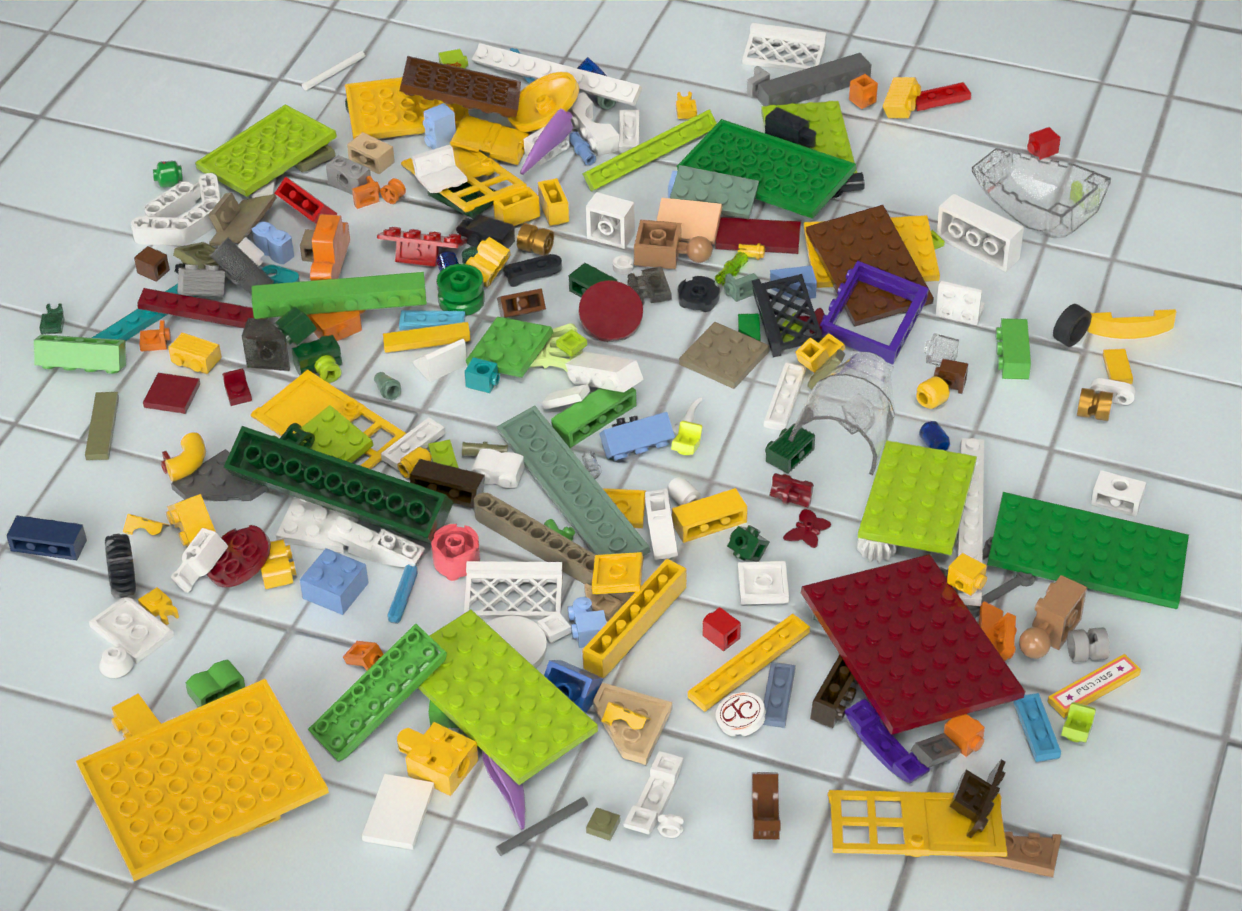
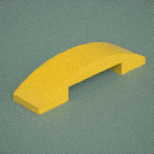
M1176 309L1154 310L1153 316L1113 318L1111 312L1091 313V323L1087 331L1095 335L1117 339H1137L1156 336L1174 328Z

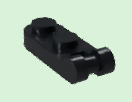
M548 254L508 264L503 268V273L507 277L509 285L516 287L521 282L558 273L562 269V259L558 255Z

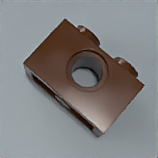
M542 288L497 298L500 316L503 318L546 310Z

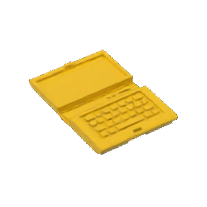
M464 115L450 144L475 152H479V150L490 152L491 158L519 165L524 154V139L530 136V134L498 123Z

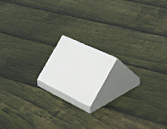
M464 339L458 340L412 362L429 382H432L467 365L465 361L467 359Z

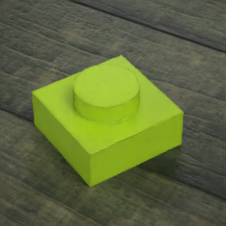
M571 329L556 340V345L572 357L587 346V339Z

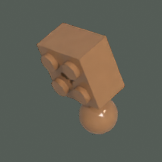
M640 219L634 244V265L676 269L679 254H687L689 259L696 263L705 262L711 257L713 247L707 238L696 236L690 239L688 243L681 242V223Z
M1060 575L1055 583L1052 582L1049 585L1046 596L1039 598L1036 603L1035 611L1037 615L1033 620L1032 627L1026 629L1020 636L1019 646L1024 655L1029 658L1038 659L1045 656L1049 652L1050 647L1057 650L1061 649L1067 640L1068 631L1074 630L1082 619L1087 591L1086 586Z

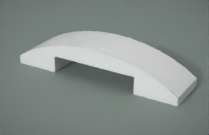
M661 751L658 752L650 769V777L636 806H632L624 822V827L646 834L651 833L658 823V816L663 814L671 797L683 763L682 757Z

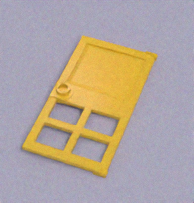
M450 144L453 148L455 165L467 177V182L472 186L456 193L451 192L448 188L443 189L439 193L464 212L474 210L475 207L524 189L527 185L480 151L475 152ZM413 159L403 160L401 165L415 175ZM494 171L499 174V176L484 182H479L475 179L482 175H492ZM505 180L513 184L495 192L488 188ZM476 191H481L485 194L469 202L461 199V197Z
M306 370L263 406L256 408L251 413L252 418L280 436L293 423H298L301 427L304 426L329 405L350 422H353L362 415L374 423L363 432L369 438L380 428L395 436L378 451L370 448L365 452L370 458L360 466L372 469L382 461L381 453L407 434L309 370Z
M829 790L833 853L905 854L913 857L929 855L1007 857L1001 812L1002 797L998 793L995 799L991 801L994 803V807L986 817L989 820L981 833L977 831L972 838H969L966 835L972 820L949 807L954 793ZM841 800H866L868 817H843ZM875 801H900L902 818L876 817ZM842 826H868L869 843H843ZM877 826L903 827L904 844H878Z

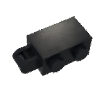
M778 107L765 116V134L807 148H814L816 146V131L809 128L810 121Z
M479 214L474 219L464 218L456 228L459 235L467 237V245L478 247L482 240L486 241L488 237L508 249L515 242L513 224Z

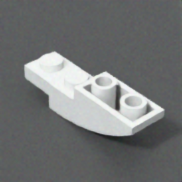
M668 488L645 492L647 516L655 560L678 556Z
M338 516L328 532V538L349 547L348 553L390 566L405 567L408 564L415 566L425 550V547L382 529L380 533H377L341 516Z

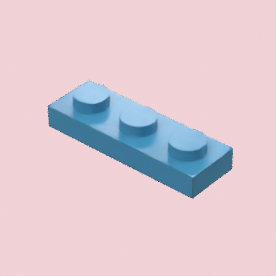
M1039 693L1024 695V698L1015 700L1014 706L1035 762L1060 758L1061 750Z

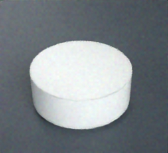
M621 255L614 258V272L625 275L633 271L634 262L631 257Z

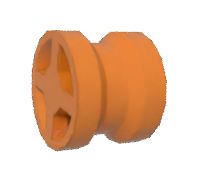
M392 178L387 185L381 188L380 193L386 202L394 204L398 201L399 197L405 195L406 188L399 179Z

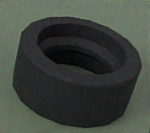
M1075 303L1068 306L1055 323L1053 328L1054 339L1068 347L1077 344L1089 328L1092 318L1091 312Z

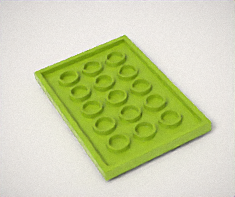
M839 101L761 106L764 128L765 116L776 107L810 121L809 128L816 131V146L810 149L855 163Z
M285 104L196 161L195 165L201 172L215 174L219 182L247 197L324 145H327L330 141L337 138L336 130Z
M886 440L858 530V538L952 555L977 456Z

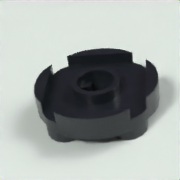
M693 276L692 280L687 282L685 279L678 285L677 289L679 305L682 308L709 312L720 299V288L709 277Z

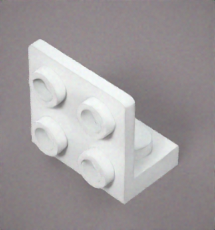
M450 145L412 156L415 176L430 193H439L443 189L458 187L468 181L467 177L455 165L453 148Z
M940 281L936 316L978 325L985 305L984 302H981L982 291Z

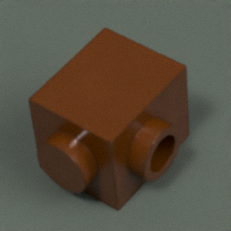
M149 246L134 257L137 274L155 282L170 271L167 254Z

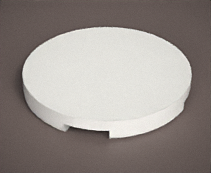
M502 616L487 622L494 631L535 668L544 660L547 641L545 633L537 623L521 616Z

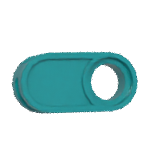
M273 264L262 268L266 274H276L270 276L274 280L273 284L300 282L299 274L293 270Z

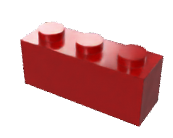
M287 177L284 178L274 193L316 224L320 214L337 215V212Z

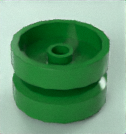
M455 264L442 269L438 274L436 280L438 303L442 311H465V316H469L478 312L484 306L483 275L476 267L468 264Z

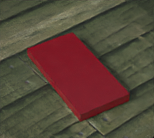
M720 217L715 249L738 251L740 250L738 248L739 244L757 245L760 243L765 246V252L798 254L801 222Z

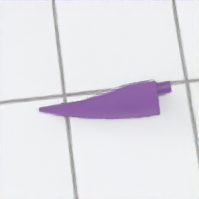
M559 109L554 114L533 145L520 174L524 175L572 131L571 119L573 115L570 112Z
M483 751L482 760L489 777L509 804L520 829H524L525 797L523 783L518 785Z

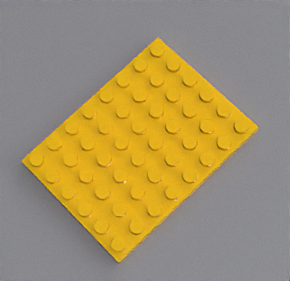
M266 679L76 761L77 767L133 881H137L329 793L325 781Z

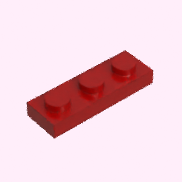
M964 82L921 91V94L915 100L916 111L970 100L971 92Z

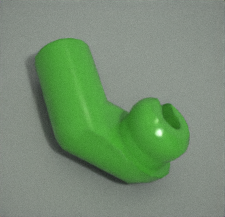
M548 519L544 522L545 526L569 540H573L575 530L572 527L568 528L566 526L561 530L553 519Z

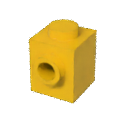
M961 553L949 565L947 584L972 596L978 589H982L987 582V565Z

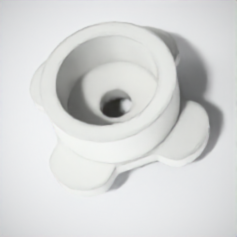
M673 814L658 816L660 824L657 829L662 836L675 838L683 832L681 824H683L684 819Z

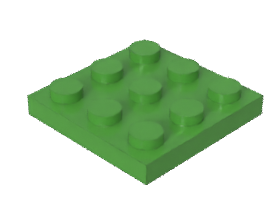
M497 316L465 360L468 366L474 357L497 363L498 373L522 378L554 332L551 326Z

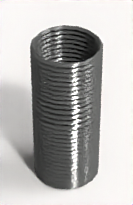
M229 237L210 255L211 259L215 260L236 282L238 281L239 285L250 296H252V286L274 283V280L260 266L256 265L242 249L235 245Z

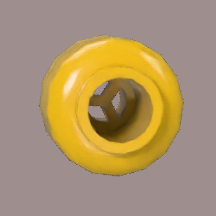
M936 376L925 380L917 387L916 397L918 402L928 409H934L945 403L950 393L948 384Z

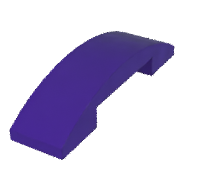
M865 698L845 710L849 722L863 743L897 777L910 784L930 771V768L919 762L913 752L909 753L880 722V716Z

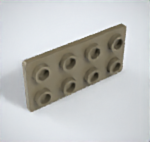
M232 192L225 193L208 214L217 232L209 242L210 246L220 245L227 237L232 242L239 244L264 217L266 211L272 207L273 202L277 198L276 195L272 194L245 199L238 204Z

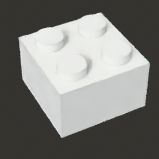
M596 192L586 206L587 239L625 249L635 235L634 202Z

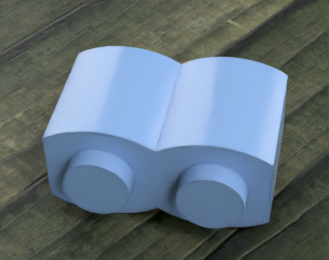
M260 222L252 228L254 245L265 253V256H269L274 262L279 264H285L294 257L292 238L287 232L277 230L274 225L268 222Z

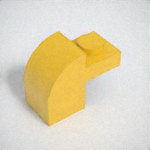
M828 333L819 343L810 337L795 353L798 361L815 373L838 349L844 351L845 345Z

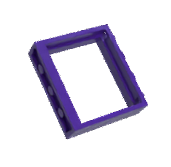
M857 261L854 268L848 270L845 284H840L837 292L838 297L837 299H832L828 315L824 314L820 324L822 336L825 337L829 333L847 347L894 364L927 301L929 288ZM858 281L912 301L889 346L835 325Z

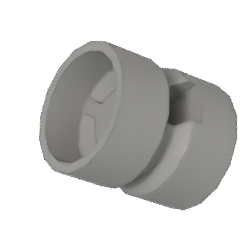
M1104 627L1090 628L1088 632L1084 629L1068 631L1067 646L1072 662L1087 661L1089 657L1092 660L1108 659L1110 645L1108 634Z

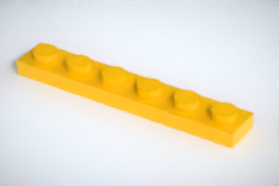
M792 613L688 691V698L703 711H707L810 633V626Z

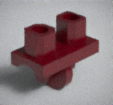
M775 473L772 477V487L769 496L781 499L783 504L788 505L791 502L808 508L811 504L814 485L806 480L800 481L786 474L780 475Z

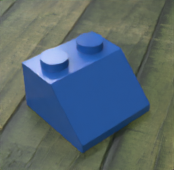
M549 660L544 676L584 713H587L593 705V700L603 681L602 677L562 660Z

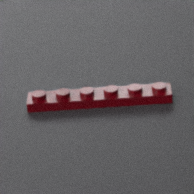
M143 288L137 302L138 309L257 331L264 330L268 319H254L252 307Z

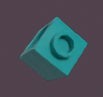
M473 357L464 371L466 388L491 393L494 386H497L500 381L498 365L494 362Z

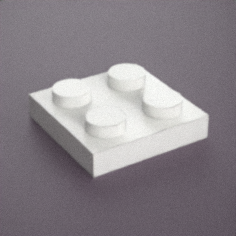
M786 561L738 562L741 605L789 603Z

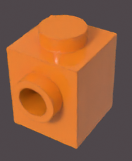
M866 74L851 80L849 100L861 109L876 103L878 83Z
M968 714L954 717L945 724L944 734L961 749L960 753L965 757L973 751H978L984 744L985 727Z

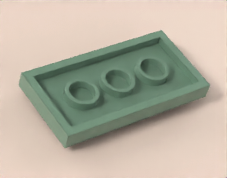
M679 165L670 199L717 203L722 205L721 214L750 219L759 181Z

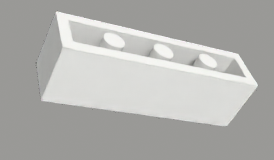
M583 352L565 364L568 370V377L575 384H588L591 387L625 392L644 380L637 360Z

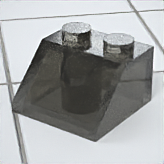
M248 318L241 335L247 368L290 371L285 335L270 320Z

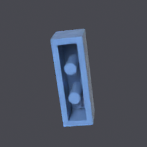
M667 412L608 428L599 433L607 459L614 457L615 461L627 458V453L635 451L636 455L649 451L648 447L656 445L657 449L670 445L669 441L675 438Z

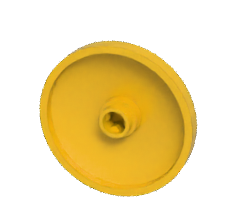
M567 72L551 73L533 81L520 91L517 117L508 118L513 128L522 132L534 131L545 127L559 109L567 112L574 104L579 94L578 82L572 74Z

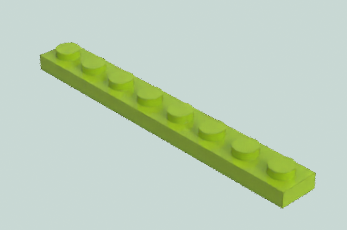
M709 109L582 174L590 190L593 191L709 132L717 122Z

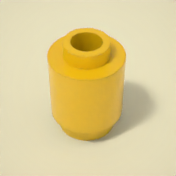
M422 447L415 448L400 459V462L397 464L399 472L405 478H409L419 459L431 461L432 456L430 452Z

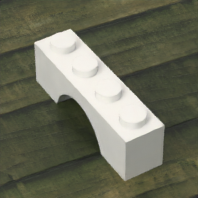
M585 92L579 93L576 101L567 111L573 115L571 119L573 129H576L582 139L588 142L590 150H593L597 157L619 151V134L611 124H599L591 121L593 119V102Z

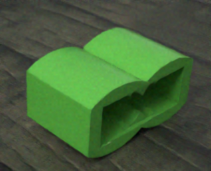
M229 660L216 662L207 671L193 674L185 682L187 694L198 707L245 687L244 677Z

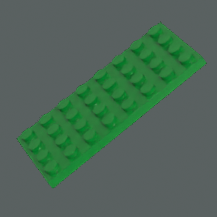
M723 119L677 165V170L679 165L757 180L759 181V187L755 199L811 219L820 212L857 170L855 163Z
M1003 492L987 565L1019 573H1030L1032 576L1057 581L1060 575L1086 586L1088 589L1178 609L1189 534Z

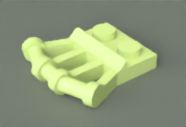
M570 323L552 329L554 333L530 367L544 366V369H546L548 366L563 368L568 372L565 364L582 354L583 350L571 357L557 347L556 340L571 329L577 332L576 326Z

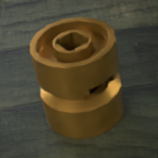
M527 223L521 226L517 236L518 249L528 252L533 250L534 253L542 256L548 255L551 252L554 243V232L552 230L538 229L537 226Z
M1082 388L1077 416L1090 418L1094 415L1098 420L1108 421L1113 393L1100 391L1097 394L1093 389Z

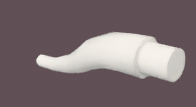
M699 397L690 405L684 418L672 428L675 437L678 435L682 420L693 422L695 409L703 400L702 397Z

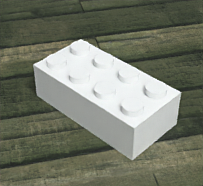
M955 194L951 195L939 206L937 234L945 243L1005 272L1020 259L1023 226Z

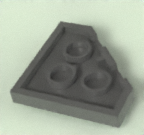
M226 449L202 463L191 475L171 483L172 490L184 500L201 494L202 498H209V501H228V498H241V501H252L269 490V488L233 476L223 468L230 453Z

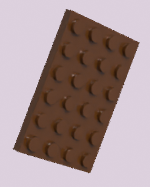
M407 56L400 92L408 96H423L426 100L436 99L448 105L458 104L466 109L476 108L484 113L494 112L501 114L503 117L511 118L517 117L521 81Z
M884 205L806 227V234L836 292H838L841 283L845 284L848 270L853 269L857 261L928 288ZM858 281L844 308L855 327L906 312L912 301ZM930 290L928 291L927 301L924 306L933 304L934 297Z

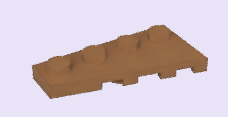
M1004 831L1007 857L958 856L1053 878L1062 834H1052V838L1040 837L1039 833H1028L1027 837L1013 836V832Z

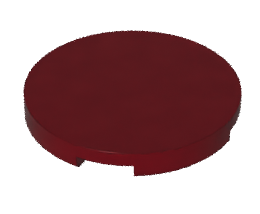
M602 281L589 287L581 297L579 318L582 327L589 335L600 341L625 340L638 330L642 321L643 305L639 295L630 286L622 282Z
M249 525V527L236 530V528L230 530L221 537L228 547L213 568L207 573V576L214 584L220 587H233L246 582L267 561L271 549L269 537L261 528L254 525Z

